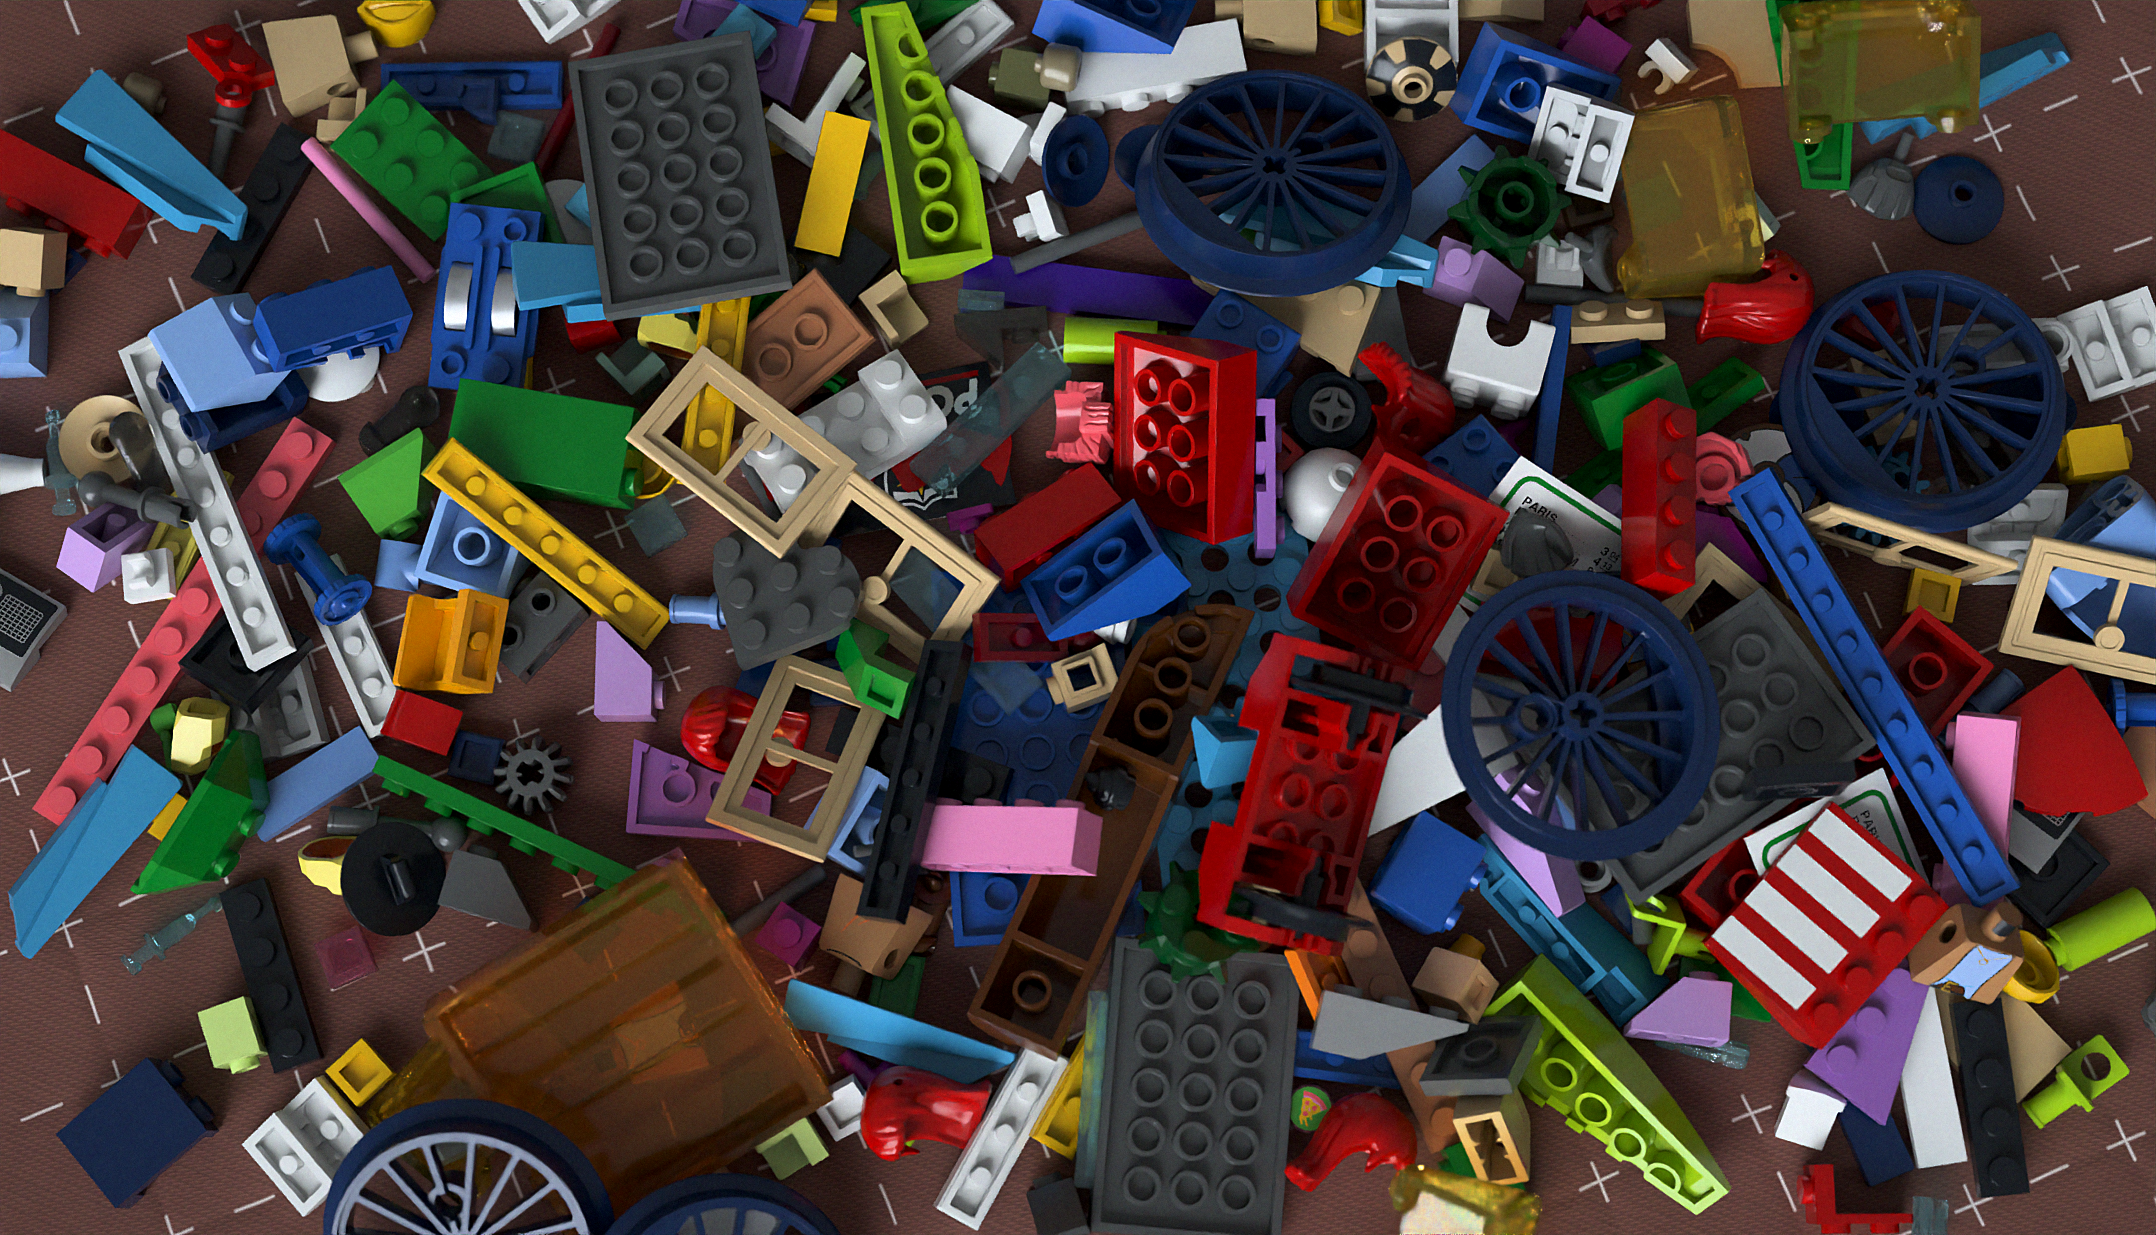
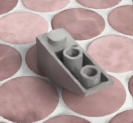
M1335 983L1333 992L1321 991L1309 1048L1354 1059H1363L1467 1032L1469 1024L1457 1022L1459 1012L1430 1006L1428 1014L1409 1010L1411 1004L1409 1000L1382 994L1381 1003L1362 999L1363 989Z

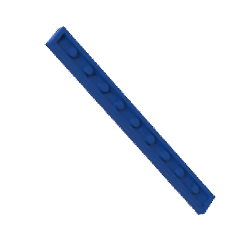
M1768 467L1730 490L1728 494L1871 735L1876 740L1881 752L1972 905L1981 908L2019 888L2022 885L1773 467Z

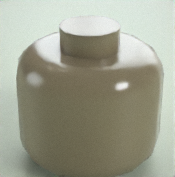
M1059 43L1048 44L1044 55L1037 54L1034 72L1040 73L1041 85L1045 88L1064 92L1074 91L1080 76L1082 51L1075 46Z
M139 72L128 74L122 88L153 118L156 113L162 115L168 98L163 97L164 87L162 82Z

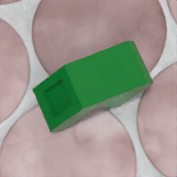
M852 618L849 621L851 623L850 628L840 634L835 657L856 700L899 719L907 709L916 673L884 659L890 634L856 618Z

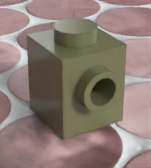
M1024 45L1016 46L1014 49L1003 47L1000 62L992 61L988 77V88L994 89L995 105L1034 113L1045 112L1049 102L1052 101L1054 89L1043 87L1040 83V73L1034 72L1037 54H1041L1038 49Z

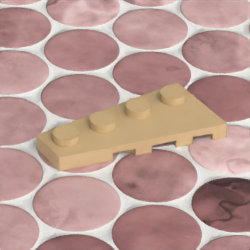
M1191 275L1193 284L1216 296L1220 288ZM1351 280L1322 292L1293 297H1260L1237 293L1302 335L1301 349L1316 358L1319 356L1336 366V370L1349 378L1352 375L1358 359V353L1361 351L1382 296L1381 288L1356 280Z

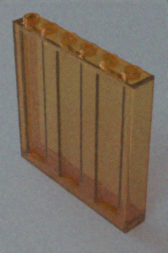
M679 847L427 999L423 1011L425 1017L422 1019V1024L428 1036L435 1044L440 1042L444 1044L452 1056L449 1058L452 1071L461 1083L465 1084L469 1081L479 1096L476 1099L503 1103L531 1113L562 1132L584 1153L599 1174L607 1190L615 1221L631 1206L650 1193L685 1178L714 1173L834 1100L833 1085ZM518 1160V1162L523 1161L531 1173L529 1182L533 1190L547 1180L532 1165L524 1160ZM553 1189L540 1198L542 1202L550 1201L558 1213L555 1217L571 1214L567 1203L558 1190ZM575 1227L561 1230L563 1235H579Z

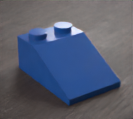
M1043 0L1031 33L1044 38L1049 43L1078 47L1082 52L1172 54L1197 0Z
M1485 21L1448 105L1463 124L1531 145L1549 82L1564 85L1612 102L1622 79L1615 74L1530 36Z
M1134 498L1020 581L1046 636L1051 642L1153 614L1192 586L1164 534Z

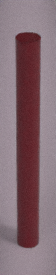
M606 22L587 59L610 55L621 30L617 26ZM570 90L534 159V162L539 165L544 181L576 120L572 90Z

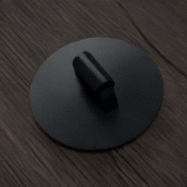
M401 822L381 823L362 832L348 848L340 871L341 893L350 914L365 929L382 936H404L421 929L438 911L440 905L437 903L446 878V870L440 851L423 831Z

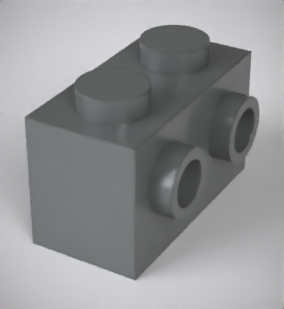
M543 571L535 578L532 575L527 577L515 589L513 593L515 599L508 606L499 660L525 684L533 678L590 617L581 605Z

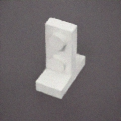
M851 52L840 65L804 122H801L773 103L765 113L768 139L812 169L825 110L835 112L843 99L848 103L853 100L865 82L858 75L867 62Z

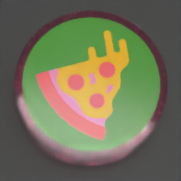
M1313 1084L1302 1085L1294 1089L1291 1098L1290 1125L1302 1133H1315L1324 1115L1333 1105L1328 1092Z

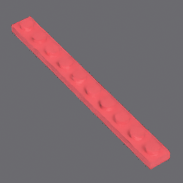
M295 416L236 503L259 560L264 555L263 545L269 533L290 516L337 445L333 439ZM202 555L177 591V597H173L32 808L58 826L68 816L97 777L109 784L128 748L132 744L137 746L151 725L150 715L153 710L165 704L184 675L178 662L224 615L225 611Z

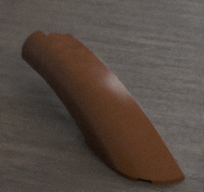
M1226 604L1197 605L1193 610L1182 612L1173 617L1168 615L1161 619L1134 646L1089 739L1088 747L1065 800L1084 803L1085 811L1103 818L1096 876L1031 875L1009 926L967 1012L969 1020L987 1034L1010 1046L1015 1043L1048 1059L1057 1061L1074 1022H1077L1107 957L1113 937L1117 935L1196 756L1191 727L1193 717L1198 715L1213 716L1254 618V611ZM1111 763H1119L1126 766L1127 772L1136 776L1135 790L1128 806L1123 811L1115 808L1111 811L1101 809L1094 803L1092 793L1087 790L1084 775L1088 772H1094V770L1101 766H1108Z

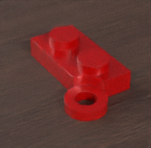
M228 23L212 25L204 30L187 34V50L219 82L215 86V99L222 106L228 108L244 107L251 103L253 91L275 85V70ZM229 92H237V93H240V94H239V95H230V94H227V93H229Z

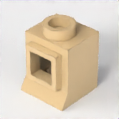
M1105 643L1052 663L1051 670L1053 676L1046 678L1055 705L1064 702L1068 714L1108 700L1118 680ZM1089 664L1096 684L1074 692L1067 672Z

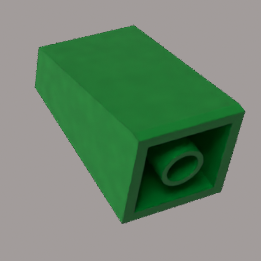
M460 378L448 439L454 437L527 497L634 510L636 496L638 497L641 494L644 485V474L641 469L644 453L625 439L627 434L643 416L636 408Z

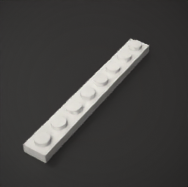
M149 336L119 350V355L177 497L192 500L196 504L197 516L193 523H188L247 667L255 672L297 651L215 452L212 451L204 455L196 441L191 442L185 436L180 425V415L173 404L166 403L159 394L156 378L158 377L162 359Z

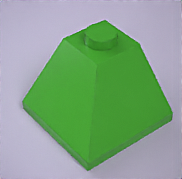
M418 427L337 477L380 538L402 541L413 535L419 528L417 524L427 518L435 485L421 475V473L439 450Z

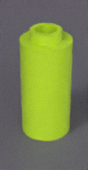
M1065 317L1063 363L1114 365V332L1130 331L1166 335L1167 330H1157L1158 321Z
M2130 887L2047 928V940L2043 941V944L2051 951L2056 960L2055 964L2057 967L2062 965L2064 969L2071 972L2156 930V916L2145 896L2137 888Z

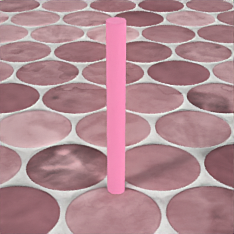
M315 137L305 141L300 148L423 284L431 280L437 271Z

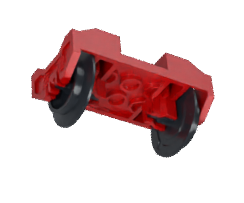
M1274 633L1271 647L1250 678L1238 722L1239 726L1257 730L1259 734L1234 826L1211 821L1199 865L1200 908L1197 920L1226 931L1291 948L1297 947L1304 951H1313L1325 956L1338 957L1342 955L1350 928L1372 927L1373 922L1347 913L1400 714L1428 720L1429 715L1411 704L1415 691L1408 689V686L1414 687L1417 672L1345 650ZM1296 654L1337 665V669L1313 664L1310 677H1290ZM1288 683L1344 698L1345 702H1338L1287 686ZM1236 880V881H1240V882H1245V883H1249V884H1253V885H1257V886H1261V887H1266V888H1270V889L1282 891V892L1291 894L1292 896L1285 895V894H1281V893H1277V892H1273V891H1269V890H1265V889H1261V888H1257V887H1252V886H1247V885H1242V884H1235L1234 881ZM1232 889L1249 900L1246 914L1260 920L1227 912Z

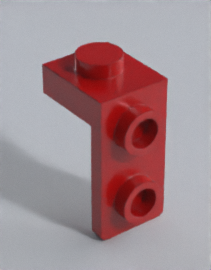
M1833 1164L1803 1165L1804 1175H1798L1797 1196L1799 1203L1805 1204L1806 1224H1821V1234H1851V1224H1869L1870 1233H1900L1899 1223H1914L1913 1213L1836 1214Z

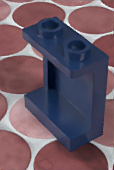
M163 361L156 378V386L160 396L166 403L173 404L180 415V425L185 436L191 442L196 441L204 455L302 414L310 393L295 369L290 371L266 400L191 412Z
M146 1057L56 1133L57 1137L115 1208H131L145 1196L142 1192L144 1188L203 1138H212L219 1132L218 1128L211 1121L216 1117L212 1108L200 1096L196 1095L192 1098L182 1085L186 1081L184 1074L169 1059L163 1062L158 1058Z

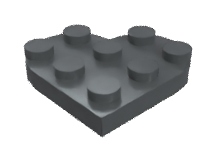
M741 528L729 534L728 537L720 539L714 546L713 582L738 666L743 671L833 639L850 628L851 623L849 621L858 612L860 602L864 603V583L852 561L844 556L835 546L827 545L802 549L798 541H796L783 558L779 559Z

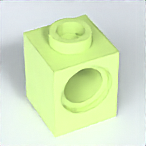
M243 996L198 1012L214 1068H231L232 1074H239L261 1065L259 1058L267 1056L268 1051L251 998Z

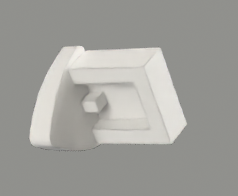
M1051 101L1044 113L1017 118L1029 125L1034 131L1030 139L1031 151L1028 157L1040 167H1042L1043 149L1049 133L1060 120L1067 117V109Z
M1804 1068L1793 1076L1786 1090L1787 1097L1775 1124V1136L1822 1151L1838 1112H1843L1846 1100L1843 1095L1810 1070Z

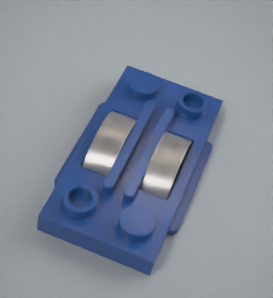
M451 202L446 245L443 247L431 334L433 348L428 380L429 387L458 391L460 378L524 388L528 358L535 355L541 308L523 311L519 309L513 292L511 244L514 241H543L546 215L542 212Z

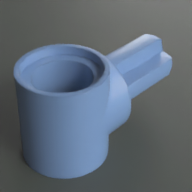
M381 539L374 586L416 592V590L420 589L421 583L441 585L413 577L423 548L422 545Z

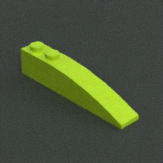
M906 1L863 7L860 9L901 277L907 285L949 279L993 259L979 168L968 148L960 124L947 100L939 76H937L928 51Z
M1542 952L1512 976L1493 995L1482 1017L1538 1015L1544 1028L1541 1038L1517 1086L1530 1100L1540 1107L1547 1103L1568 1118L1565 1122L1566 1125L1579 1134L1586 1130L1608 1146L1605 1152L1620 1162L1623 1159L1632 1162L1644 1171L1645 1180L1696 1215L1730 1191V1183L1705 1143L1644 1060L1610 1021Z

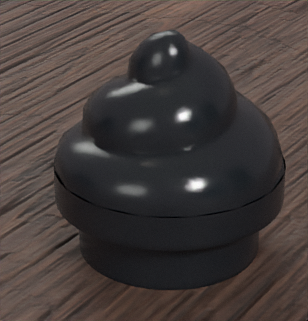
M1111 763L1108 766H1101L1094 770V772H1088L1084 775L1087 790L1092 793L1094 803L1101 809L1111 811L1115 808L1123 811L1128 806L1135 790L1136 776L1127 772L1126 766L1119 763Z

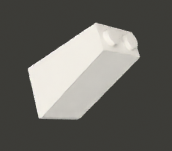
M1472 687L1471 717H1499L1490 695ZM1441 704L1429 714L1428 720H1422L1391 749L1367 837L1465 790L1452 765L1442 729ZM1505 726L1473 727L1482 758L1513 744ZM1516 750L1486 766L1491 775L1495 776L1518 765L1522 760Z

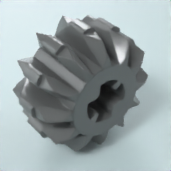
M541 735L534 737L531 749L523 738L516 739L515 746L519 753L514 756L506 749H503L500 753V756L509 764L508 767H495L493 774L507 780L500 783L495 790L500 796L511 794L506 805L512 810H516L523 804L524 814L533 817L539 802L544 812L550 814L554 812V806L551 802L553 796L562 802H566L569 799V796L560 787L561 784L574 785L576 778L573 775L561 772L569 769L574 762L569 756L559 757L562 746L558 742L554 741L546 748L545 739ZM530 768L536 771L539 770L544 776L539 784L533 781L530 782V779L525 776Z

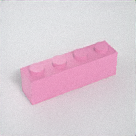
M1961 711L1957 715L1956 722H1948L1946 750L1954 751L1952 769L2008 861L2021 717ZM1944 858L1943 864L1936 863L1932 889L1940 893V897L1949 907L1960 903L1972 905L1946 859ZM2004 896L1981 907V909L1991 911L2000 902H2004Z
M937 798L921 867L932 871L1096 876L1103 818L1085 811V804L1082 802L1057 800L1056 807H1044V803L1039 801L1016 799L1014 807L1003 806V803L1000 801L983 798L974 799V806H962V801L949 798Z

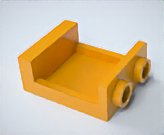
M459 589L458 598L435 599L420 594L409 595L393 684L431 695L493 693L510 600L472 589Z

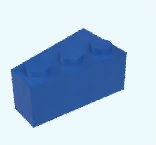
M389 265L378 269L374 266H367L354 271L345 279L334 282L330 279H322L310 284L304 291L290 295L286 292L269 295L257 305L252 324L274 373L324 365L328 362L326 356L347 352L350 360L363 358L366 355L363 349L384 346L387 354L399 352L413 312L392 266Z

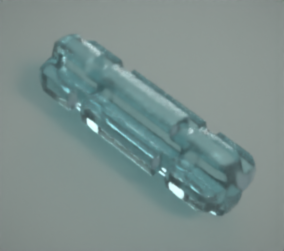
M1654 1040V1044L1657 1047L1671 1051L1678 1048L1679 1053L1713 1063L1723 1061L1724 1066L1738 1070L1745 1069L1750 1056V1047L1747 1044L1734 1040L1729 1041V1043L1726 1042L1720 1048Z

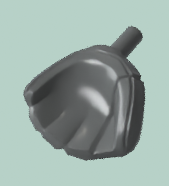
M1903 133L1892 160L1881 158L1863 166L1850 180V190L1846 191L1847 196L1876 218L1900 220L1902 217L1911 215L1915 201L1913 174L1911 167L1903 164L1914 139L1913 135Z
M1609 224L1594 227L1585 238L1569 232L1565 237V242L1579 249L1583 271L1600 290L1606 293L1613 292L1615 286L1612 280L1614 274L1611 267L1613 264L1611 249L1612 240L1618 238L1619 230Z
M1520 508L1517 511V515L1510 520L1502 541L1501 562L1506 568L1511 569V572L1516 576L1527 578L1544 572L1563 570L1573 561V547L1561 527L1550 518L1533 514L1525 508Z

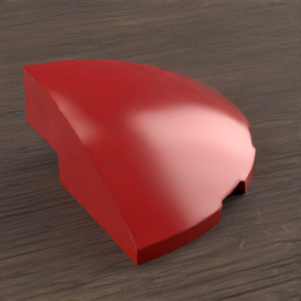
M2072 664L2047 679L1998 714L2021 717L2014 799L2024 803V810L2061 817L2067 812H2092L2093 817L2131 807L2149 795L2139 770L2117 728L2091 688ZM1950 750L1945 756L1953 764L1954 751Z

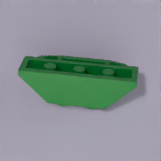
M233 729L225 744L144 870L130 888L132 892L137 895L161 894L220 881L221 877L225 878L234 870L240 859L239 849L247 837L254 836L262 827L266 818V814L263 812L271 801L259 736L250 730Z

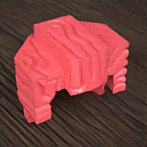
M1066 381V389L1064 391L1054 390L1056 430L1052 446L1046 451V456L1052 459L1054 457L1062 459L1064 463L1084 464L1091 461V463L1097 465H1105L1114 448V406L1110 402V392L1104 382L1079 383L1077 381Z
M1709 432L1696 437V503L1705 501L1713 508H1717L1718 505L1724 506L1726 503H1732L1728 492L1756 475L1748 451L1743 445L1715 432Z

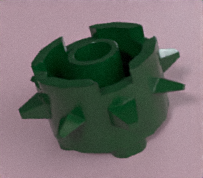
M1498 145L1494 159L1481 170L1477 171L1463 165L1460 166L1458 172L1464 179L1467 187L1459 203L1447 209V215L1457 220L1458 228L1472 244L1470 253L1475 255L1479 251L1484 250L1500 261H1510L1514 269H1522L1526 254L1539 243L1557 249L1562 243L1552 228L1560 211L1572 205V199L1569 196L1557 193L1555 189L1557 182L1554 176L1547 170L1549 161L1546 158H1542L1538 162L1527 156L1512 158L1505 145ZM1505 203L1510 204L1514 208L1512 212L1504 206Z
M1176 860L1169 863L1170 882L1161 892L1140 891L1136 899L1149 912V917L1145 924L1146 935L1138 941V946L1140 949L1151 948L1160 962L1165 965L1167 963L1171 965L1172 982L1179 984L1186 975L1196 976L1212 973L1221 985L1228 983L1227 962L1237 953H1258L1261 945L1251 937L1226 931L1207 923L1195 924L1192 917L1198 915L1200 908L1199 869L1185 871ZM1232 889L1227 912L1253 919L1252 916L1246 914L1249 900Z

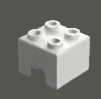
M1467 302L1455 327L1440 383L1451 393L1456 407L1469 409L1473 407V404L1492 408L1491 414L1493 416L1509 421L1518 420V416L1526 417L1540 391L1556 327L1531 320L1527 336L1522 342L1511 347L1501 346L1495 343L1487 332L1486 325L1490 308Z

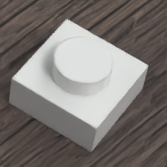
M854 1073L812 1095V1106L836 1142L861 1129V1106L866 1092Z

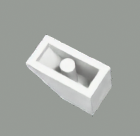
M950 85L946 92L949 104L960 124L968 148L977 163L980 177L992 183H995L999 177L1012 184L1031 151L1030 139L1034 131L1024 122Z

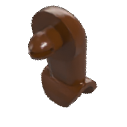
M931 871L925 876L917 877L911 906L934 917L910 955L926 959L934 955L938 937L935 936L951 901L950 871Z

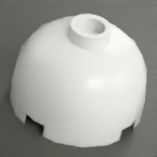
M1325 447L1308 452L1286 471L1283 477V498H1279V504L1282 512L1286 508L1289 517L1293 520L1291 526L1297 533L1313 542L1318 540L1362 462L1358 457L1346 450Z

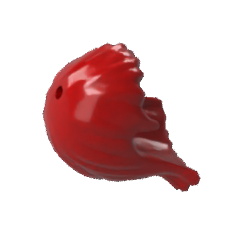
M1774 248L1767 254L1764 261L1757 262L1753 266L1756 269H1763L1765 273L1760 281L1748 284L1709 283L1704 293L1699 321L1695 326V340L1697 344L1701 345L1716 337H1728L1743 342L1766 345L1780 343L1795 336L1808 323L1814 309L1815 288L1808 270L1784 250Z
M1386 341L1380 343L1373 342L1358 353L1360 361L1383 382L1387 389V400L1382 406L1375 403L1371 404V409L1377 419L1375 433L1371 438L1372 443L1376 436L1379 435L1422 457L1451 435L1456 419L1454 400L1451 393L1436 378L1404 362L1401 354L1396 353Z
M723 685L711 686L696 695L683 715L680 728L681 741L688 753L701 764L726 773L759 699L744 691ZM784 710L772 739L784 737L793 744L795 749L802 751L811 728L809 713L806 711ZM764 754L753 781L763 785L773 795L778 796L786 784L789 783L800 762L792 759L788 765L776 767L766 760Z
M895 1066L886 1069L872 1080L863 1098L860 1114L862 1136L869 1148L878 1157L887 1161H896L901 1156L920 1153V1150L905 1144V1142L912 1140H934L964 1150L976 1128L981 1123L983 1113L987 1109L988 1099L991 1094V1082L984 1080L978 1084L968 1085L913 1066Z
M1359 1092L1347 1095L1331 1106L1321 1120L1306 1149L1299 1157L1287 1164L1284 1173L1301 1190L1312 1192L1342 1160L1359 1151H1365L1370 1155L1364 1168L1366 1173H1369L1381 1164H1393L1396 1172L1406 1173L1412 1168L1417 1159L1418 1146L1414 1126L1396 1105L1378 1094Z

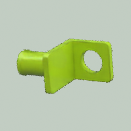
M1625 892L1634 917L1658 923L1652 935L1653 944H1648L1647 954L1654 974L1662 976L1674 954L1698 959L1708 964L1715 962V956L1710 955L1711 952L1701 942L1709 933L1686 927L1687 923L1678 899L1661 894L1654 895L1645 902L1654 904L1663 911L1656 912L1645 907L1643 904L1636 907Z
M2097 1034L2062 1059L2055 1066L2057 1072L2055 1077L2057 1080L2027 1102H2023L2022 1106L2040 1129L2044 1128L2047 1123L2074 1104L2078 1107L2083 1106L2087 1112H2090L2094 1109L2092 1099L2127 1076L2129 1068L2101 1034ZM2098 1052L2104 1054L2109 1059L2111 1068L2106 1077L2100 1080H2093L2083 1074L2081 1063L2083 1058L2090 1053Z

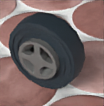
M1322 372L1308 378L1295 391L1290 404V425L1296 438L1311 451L1325 447L1350 451L1367 435L1372 423V403L1365 388L1354 378H1349L1340 372Z

